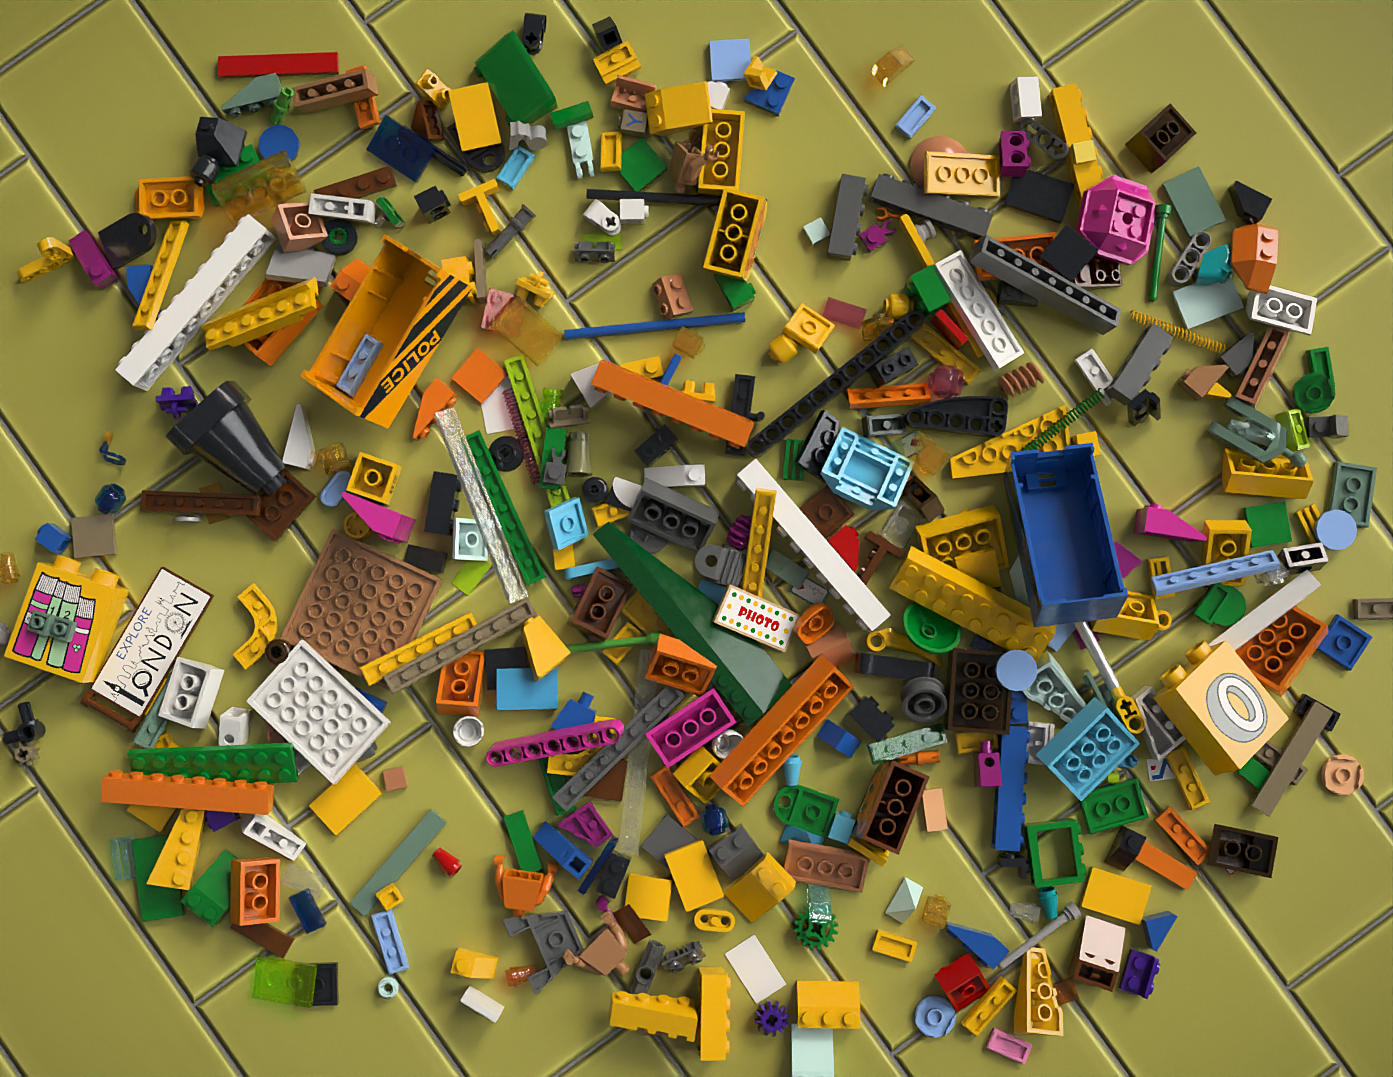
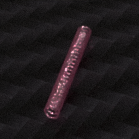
M509 388L503 391V398L507 402L506 406H509L507 408L510 410L508 413L511 414L512 425H515L513 428L516 429L515 433H517V440H519L518 444H521L520 448H522L521 452H523V459H525L524 463H526V467H529L527 471H530L528 474L531 475L529 478L532 479L531 482L535 485L540 481L536 480L540 476L535 475L540 474V472H532L539 468L531 469L537 466V464L530 465L535 463L536 460L529 461L535 457H528L534 453L525 454L533 449L524 450L531 447V445L524 446L530 443V441L523 442L529 439L528 437L522 438L528 435L527 433L519 435L526 432V430L518 431L525 428V426L517 427L524 424V422L516 423L521 421L522 418L513 420L520 417L521 414L512 416L520 411L512 412L519 409V407L511 408L518 403L510 404L516 401V399L509 400L514 398L515 395L506 397L514 393L513 391L505 393L513 389Z

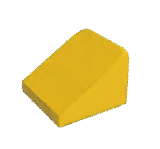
M1215 383L1203 397L1226 400L1232 395L1220 384Z

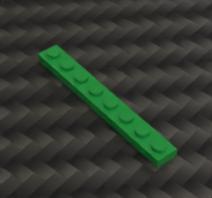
M478 430L461 438L527 586L546 578L481 431Z

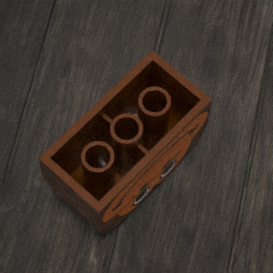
M882 760L869 783L855 818L856 821L852 835L888 852L899 855L930 777L894 760Z

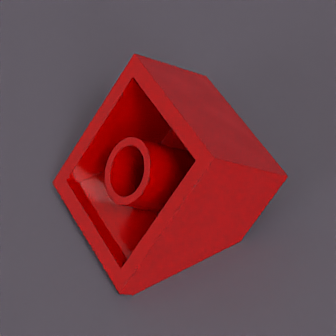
M969 953L959 956L953 963L942 967L934 974L957 1012L986 994L990 989L982 972Z

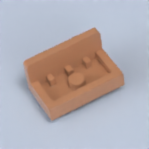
M618 75L610 106L623 110L647 113L645 94L656 91V85Z
M681 273L660 277L652 283L653 293L657 298L659 311L664 320H670L672 317L689 314L694 311Z

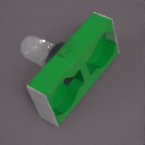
M380 196L375 200L380 209L383 210L381 212L382 216H379L374 221L373 225L375 228L381 227L386 220L388 222L391 221L395 227L399 228L406 224L386 197Z

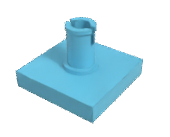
M574 497L544 511L554 550H560L589 536L580 498Z

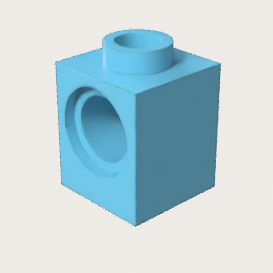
M840 810V813L835 812L827 836L848 844L856 821L851 817L852 814Z

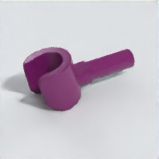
M600 895L596 901L597 907L604 912L609 911L611 914L613 913L607 907L610 901L605 896Z

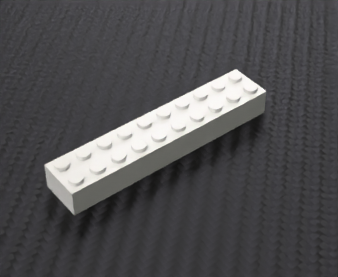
M249 214L246 217H242L238 221L236 229L226 235L224 243L211 253V258L207 263H203L198 268V273L195 277L185 283L184 290L174 296L171 300V305L158 315V320L155 322L153 329L145 330L143 338L133 344L131 347L132 351L118 362V367L115 370L132 385L148 391L201 329L200 326L209 320L277 238Z
M757 459L737 474L736 484L743 492L748 491L751 495L749 499L753 504L756 488L777 491L773 522L778 526L776 531L783 538L787 537L791 541L789 546L795 553L800 552L805 557L802 561L809 569L813 567L817 571L815 576L822 584L827 583L830 586L829 592L836 600H842L844 610L849 615H855L858 619L855 622L863 631H873L891 616Z

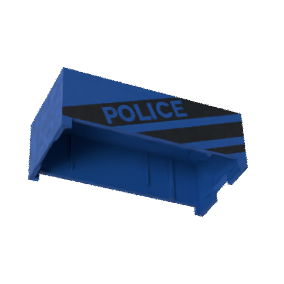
M1093 443L1068 445L1064 447V450L1039 452L1038 449L1010 452L1003 480L1034 627L1117 618L1128 598L1127 588H1124L1093 456ZM1054 473L1052 478H1038V475ZM1053 481L1056 483V486L1040 487V483Z

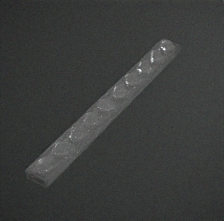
M454 407L433 414L508 604L528 597Z
M640 649L633 717L656 696L657 682L645 679L646 665L652 650ZM646 735L629 751L618 853L638 855L651 745Z

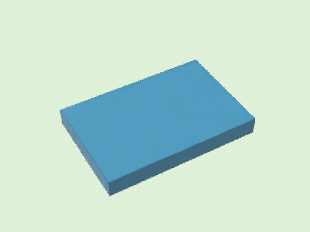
M531 668L496 669V710L558 709V668H554L538 682L535 681Z

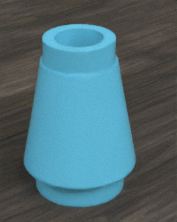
M792 754L782 764L786 785L789 786L798 785L802 765L800 755Z

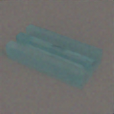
M133 836L110 839L115 880L136 877L132 846ZM126 841H127V846H128V853H129V861H130L131 874H130V870H129V862H128V854H127ZM118 842L121 844L124 875H122Z

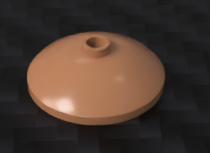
M945 136L928 138L916 147L911 156V177L919 188L924 187L925 152L967 154V152L959 142Z

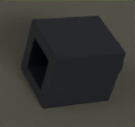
M610 16L592 24L598 42L604 51L623 43L617 26Z

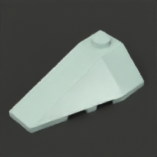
M1047 650L1041 654L1036 662L1038 671L1034 683L1022 691L1029 699L1035 700L1043 705V708L1048 711L1051 710L1069 723L1087 704L1060 665Z

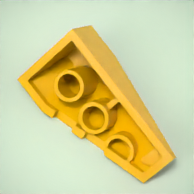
M1032 947L1023 954L1014 1008V1033L1063 1036V1013L1061 1007H1058L1055 995H1057L1056 988H1053L1051 982V970L1045 949Z

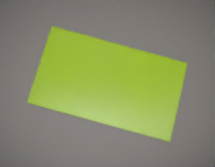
M604 231L582 234L583 242H593V248H597V242H611V244H615V251L623 249L620 233L615 236L607 235Z
M468 560L451 583L469 596L492 565L486 561Z

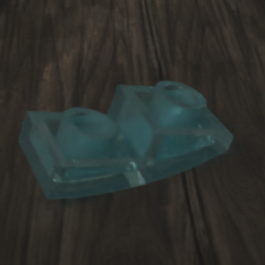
M808 883L807 904H810V922L831 923L832 908L829 887Z

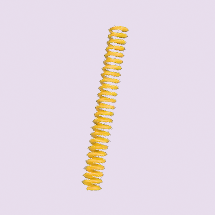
M1134 309L1130 311V313L1133 312L1130 321L1133 320L1136 314L1134 323L1137 321V318L1140 315V319L1138 321V324H1140L1141 319L1144 316L1142 326L1144 325L1145 320L1147 318L1148 320L1145 325L1146 327L1148 326L1149 321L1152 319L1151 324H1153L1155 321V324L1157 325L1159 322L1158 327H1160L1163 323V330L1167 324L1165 332H1167L1168 328L1170 327V331L1168 334H1171L1172 329L1174 328L1172 337L1175 335V332L1178 329V333L1176 334V338H1178L1179 333L1182 330V333L1179 338L1181 340L1183 334L1186 331L1183 341L1186 340L1187 335L1189 334V337L1187 339L1188 343L1191 339V336L1193 335V338L1191 340V344H1193L1194 339L1197 336V339L1195 341V345H1197L1198 340L1201 337V340L1198 344V346L1200 347L1202 341L1205 338L1202 348L1205 347L1206 342L1208 341L1206 350L1209 348L1210 343L1212 342L1210 351H1212L1213 346L1216 343V346L1213 351L1216 352L1217 347L1220 344L1217 353H1220L1223 345V352H1225V343H1218V341H1214V339L1210 340V338H1206V336H1199V334H1195V332L1191 333V331H1187V329H1180L1179 326L1176 327V325L1172 326V324H1169L1168 322H1161L1160 319H1154L1153 316H1146V314L1142 315L1141 312L1138 314V311L1135 312Z

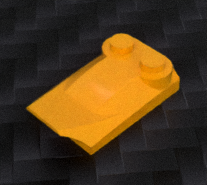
M191 176L139 179V187L135 191V213L145 214L152 220L185 218L197 220L204 213V189L193 183Z

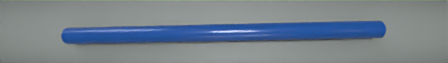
M745 312L564 330L565 340L745 322Z

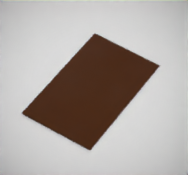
M630 904L612 913L634 944L652 935Z

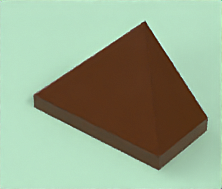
M419 100L416 105L411 129L426 140H445L437 106L432 101Z

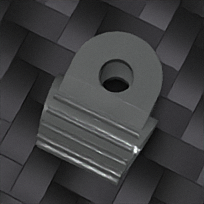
M722 544L721 547L706 545L697 552L695 565L702 576L711 579L710 583L730 584L738 587L747 556L725 544ZM709 556L717 559V564L714 567H709L705 563Z

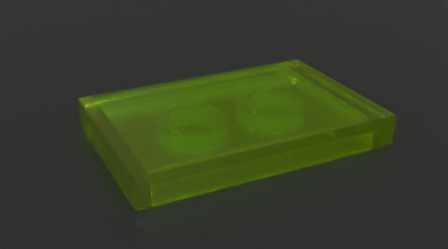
M258 956L252 998L307 1008L312 1007L317 965Z

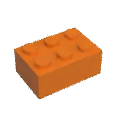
M269 856L231 860L230 923L243 926L279 922L280 859Z

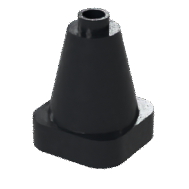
M225 381L180 420L165 437L182 455L194 454L254 495L262 490L268 497H271L287 482L280 474L286 467L249 408L248 403L252 399L235 381Z

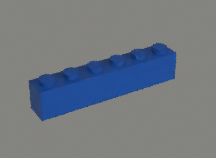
M1010 725L1009 735L998 734L999 748L997 753H999L1002 786L995 787L991 847L995 850L1020 851V846H1023L1024 836L1021 834V826H1024L1025 814L1022 813V806L1026 804V793H1023L1024 784H1027L1028 779L1027 772H1025V764H1028L1029 761L1026 743L1029 744L1030 732L1024 726Z

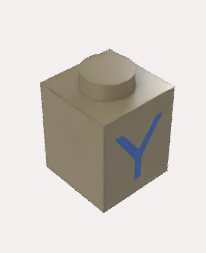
M624 109L623 116L620 115L618 120V128H621L622 135L639 138L646 137L647 113Z

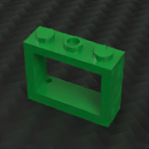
M1073 818L1024 824L1031 885L1033 887L1042 888L1085 882L1084 876L1087 875V871L1081 855H1084L1082 843H1079L1078 835H1081L1079 822L1076 823V820ZM1069 827L1075 875L1043 879L1036 831Z

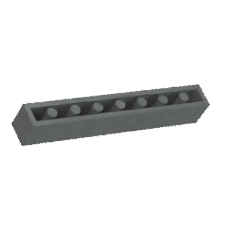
M985 235L973 245L968 262L1101 335L1108 333L1118 326L1122 311L1118 307L988 235Z

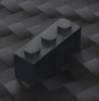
M433 472L424 532L447 536L452 535L455 512L459 511L460 500H457L458 492H461L463 487V480H460L461 476Z

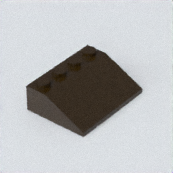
M953 648L948 653L947 709L944 714L945 730L1009 735L1012 690L1002 686L995 673L996 662L1006 652Z

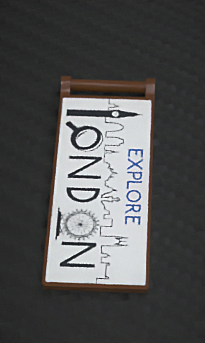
M161 567L88 692L81 699L80 704L93 708L127 728L128 732L134 734L214 595L166 567ZM97 694L135 716L132 721L126 719L93 699L94 695Z

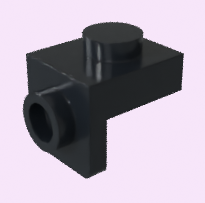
M1004 852L1003 856H997V864L1000 867H1018V876L1021 879H1026V873H1029V862L1026 861V858L1022 855L1015 856L1014 852Z

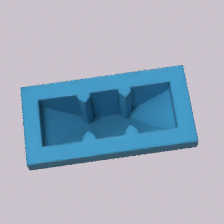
M786 824L780 843L788 845L790 839L823 845L825 838Z

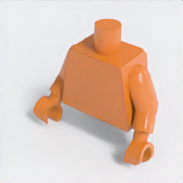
M497 855L494 858V866H496L495 885L499 898L504 901V907L513 909V917L524 916L526 911L531 912L534 910L535 905L542 904L550 891L554 880L553 876L557 873L558 865L550 861L548 863V873L545 876L544 873L506 868L504 871L502 865L505 855Z

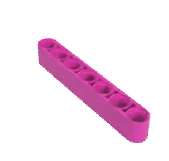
M610 719L498 741L487 752L486 761L491 766L497 767L615 744L619 741L624 731V725L618 719ZM609 729L615 730L617 734L611 733ZM590 733L596 734L597 738L592 737ZM570 737H575L578 741H573ZM551 740L556 741L558 745H554ZM532 744L537 745L539 749L534 748ZM513 748L518 749L520 753L515 752Z

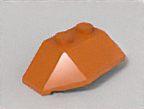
M1248 223L1234 229L1232 232L1230 265L1244 283L1246 290L1267 294L1277 265L1278 230L1272 226Z

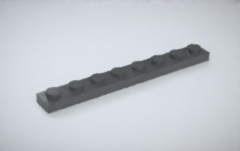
M666 685L624 726V731L617 743L603 746L552 798L567 812L645 736L646 732L651 730L685 695L679 689Z

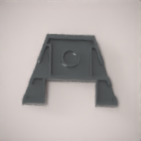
M567 910L502 919L510 937L529 928L532 931L546 964L545 968L527 976L535 994L539 993L559 971L567 966L563 959L567 949L574 956H577L584 949Z

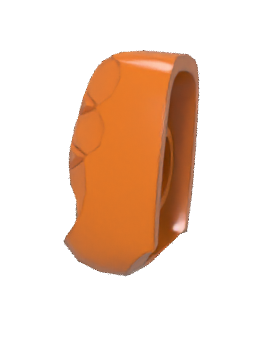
M825 602L812 604L803 612V615L793 627L797 637L808 645L824 636L835 624L832 609Z

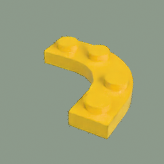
M253 583L237 596L250 611L255 623V629L251 638L233 653V656L245 670L249 669L265 655L266 645L274 640L277 634L276 612L268 598Z
M595 716L594 723L616 718ZM609 729V731L614 734V730ZM603 746L585 749L577 754L549 756L547 773L574 775Z

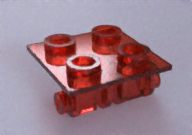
M489 288L481 327L486 331L493 330L519 338L527 299Z

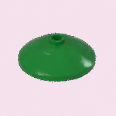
M916 602L909 605L903 614L902 627L905 635L913 645L924 652L945 654L952 651L960 641L961 628L959 624Z

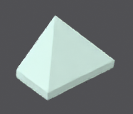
M904 877L885 913L904 923L916 909L923 887Z

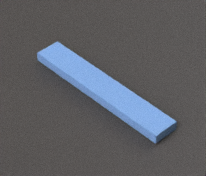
M1270 550L1150 578L1156 596L1277 570L1280 569V563L1274 551Z

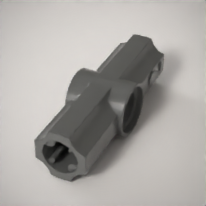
M649 940L629 989V994L648 993L666 948L662 943L656 940ZM648 969L651 975L645 976L641 973V970Z

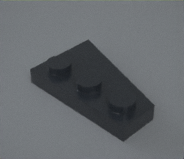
M826 410L820 411L794 462L823 483H826L820 473L836 441L840 420Z

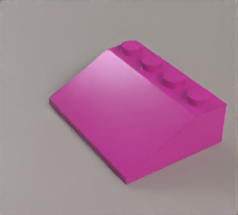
M346 492L342 493V497L373 531L378 532L377 537L399 544L402 541L408 542L416 519Z

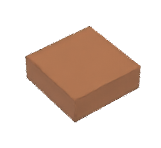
M404 766L383 771L387 791L408 786Z

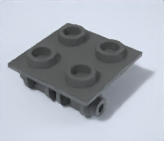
M693 941L686 944L688 952L682 946L683 954L680 953L678 948L676 949L678 956L675 950L665 953V956L662 957L663 963L661 965L668 972L677 973L683 970V966L687 964L695 965L700 963L702 958L706 957V954L702 951L703 948L700 941Z

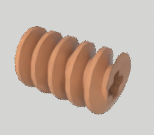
M1028 362L1026 366L1021 365L1019 370L1013 369L1012 374L1008 372L1005 373L1004 377L999 376L997 383L1002 397L1008 401V394L1015 398V391L1023 394L1022 387L1029 391L1030 383L1033 387H1037L1036 380L1043 384L1044 379L1037 366L1032 362Z

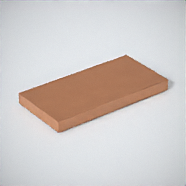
M789 839L783 868L798 882L862 893L870 859L858 851Z

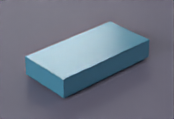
M518 145L496 179L514 190L534 160L535 155Z

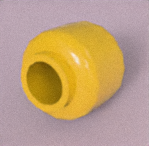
M890 294L883 301V314L889 320H900L914 309L913 301H910L909 296L906 294Z
M781 333L769 343L771 351L768 354L775 362L779 360L781 363H787L797 355V347L799 345L796 340Z

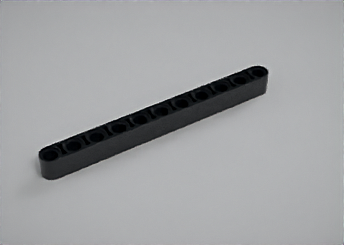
M917 310L906 314L749 440L747 444L749 454L754 458L762 457L867 373L874 365L878 364L922 328L924 322L923 314ZM916 317L920 323L914 326L910 324L909 319ZM895 330H901L904 333V336L902 338H896L893 335V332ZM884 342L888 345V349L881 351L877 345ZM864 355H870L873 361L866 364L861 358ZM852 367L856 369L857 374L855 376H848L846 369ZM838 380L841 383V387L833 389L830 386V382ZM816 393H823L825 399L822 402H818L814 399V395ZM806 405L810 411L803 415L799 413L798 408ZM785 418H791L794 424L791 427H785L782 422ZM771 430L778 433V437L774 440H770L766 436ZM754 443H759L762 445V450L755 453L751 450V446Z

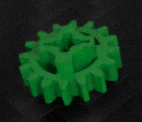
M811 904L810 910L805 906L804 913H797L800 919H794V923L798 925L794 928V932H799L796 936L797 940L803 939L802 945L805 946L808 943L810 950L813 949L814 945L817 946L818 950H821L822 944L826 948L829 947L827 942L829 940L831 942L835 941L832 935H838V931L834 929V927L839 926L838 922H833L836 918L835 914L829 915L831 910L827 908L824 911L822 904L818 908ZM813 914H821L823 917H815ZM807 918V926L802 930L803 922ZM811 920H813L814 923L819 925V930L821 934H819L818 931L813 929V923ZM830 924L829 932L825 936V928ZM809 937H817L819 940H812Z

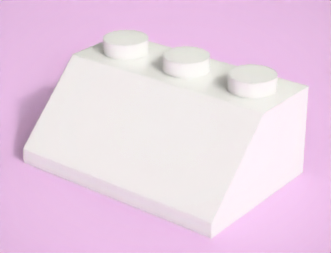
M1270 286L1267 294L1250 291L1245 311L1250 320L1310 336L1317 298Z
M177 657L158 716L191 728L206 729L225 670L209 664Z

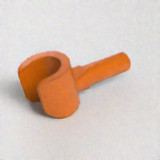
M879 207L877 212H884L885 215L876 218L878 221L883 222L887 218H900L904 213L887 212L884 207Z

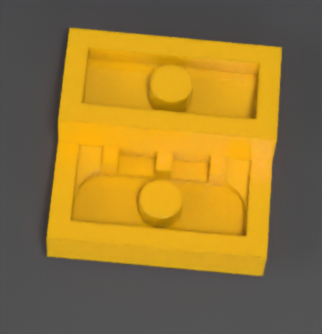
M630 873L625 906L630 904L639 918L667 921L673 880Z

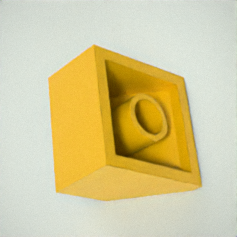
M704 746L694 750L673 773L688 791L705 804L721 789L709 776L721 762Z

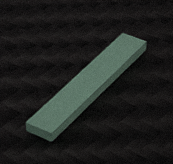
M431 809L353 898L350 904L363 916H366L379 901L375 893L392 882L395 883L447 822Z

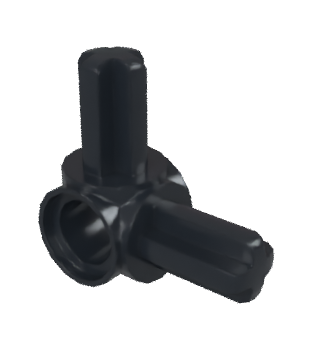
M30 702L18 704L22 724H19L20 726L16 730L3 734L2 739L6 744L18 741L23 743L43 737L46 732L44 724L39 719L35 720Z

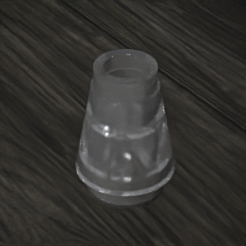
M1011 903L1009 915L1031 924L1033 922L1038 923L1041 906H1036V903Z

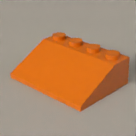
M265 279L244 305L298 283ZM315 299L317 309L303 314L302 321L246 342L244 345L269 366H272L324 305Z
M1294 606L1235 652L1263 687L1282 697L1328 634V625Z

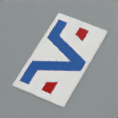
M1166 757L1159 761L1146 759L1150 782L1175 778Z

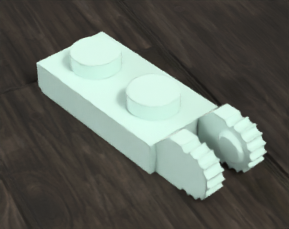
M587 121L567 126L573 163L576 166L578 179H581L583 176L580 164L588 163L590 177L595 176Z

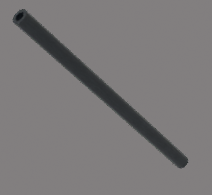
M587 189L586 199L620 201V199H644V202L703 206H719L722 196Z

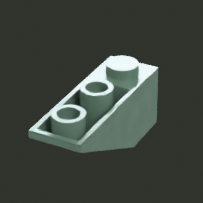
M276 73L256 77L221 107L222 111L227 116L237 117L247 111L258 112L264 107L274 108L273 103L278 99L282 88L280 78Z

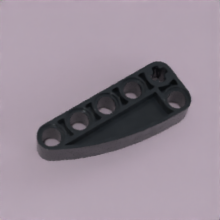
M991 396L946 398L925 403L909 410L905 415V423L908 427L914 429L994 438L1003 434L1006 429L1008 403L1004 398ZM993 403L1001 405V412L994 411ZM910 414H917L920 418L919 422L913 423L910 420ZM937 416L940 421L939 425H933L930 422V417ZM951 418L959 420L960 425L958 428L951 426ZM972 420L979 423V430L971 428L970 423ZM995 423L996 427H999V430L994 432V428H991Z

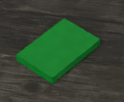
M1137 778L1094 789L1082 801L1079 800L1088 834H1094L1149 818Z

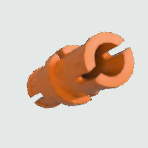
M916 750V752L897 753V757H899L898 763L903 765L917 764V766H922L923 763H940L939 750Z

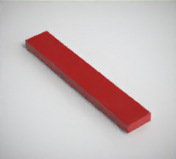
M338 52L218 56V76L220 78L260 77L276 73L277 76L339 74Z

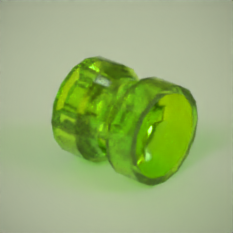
M543 388L544 401L541 402V409L551 410L552 407H561L560 399L563 396V390Z

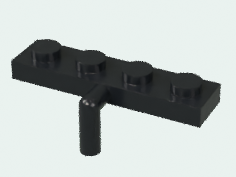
M735 374L730 412L755 422H762L765 417L764 412L751 413L755 376ZM726 440V455L745 457L746 445L745 447L740 446L738 449L729 445L728 440Z

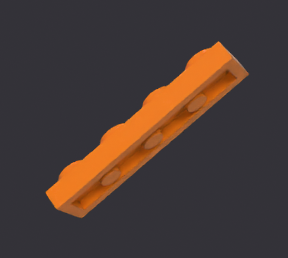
M928 383L847 389L849 409L929 403L931 400Z

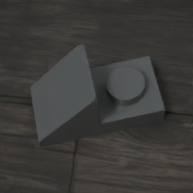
M1336 414L1306 418L1308 438L1349 436L1348 416Z

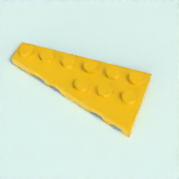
M1066 404L950 458L951 479L1005 473L1010 452L1022 451V447L1028 445V442L1041 435V432L1047 430V427L1053 425L1054 422L1057 423L1060 417L1063 418V415L1067 413ZM1064 420L1062 422L1066 425V428L1058 422L1063 428V431L1059 429L1060 433L1052 427L1057 436L1049 429L1050 433L1054 436V438L1050 437V441L1042 434L1047 443L1039 436L1044 446L1037 439L1036 441L1040 444L1041 448L1033 442L1039 452L1064 450L1065 446L1071 445L1069 426Z

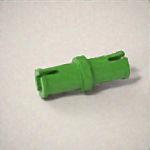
M282 87L278 99L273 103L274 109L269 117V121L272 124L277 125L278 122V125H280L285 113L289 111V103L294 95V91L289 87H286V89Z

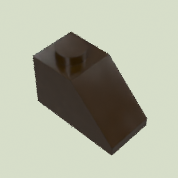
M916 476L906 482L902 493L929 523L945 511L938 496Z

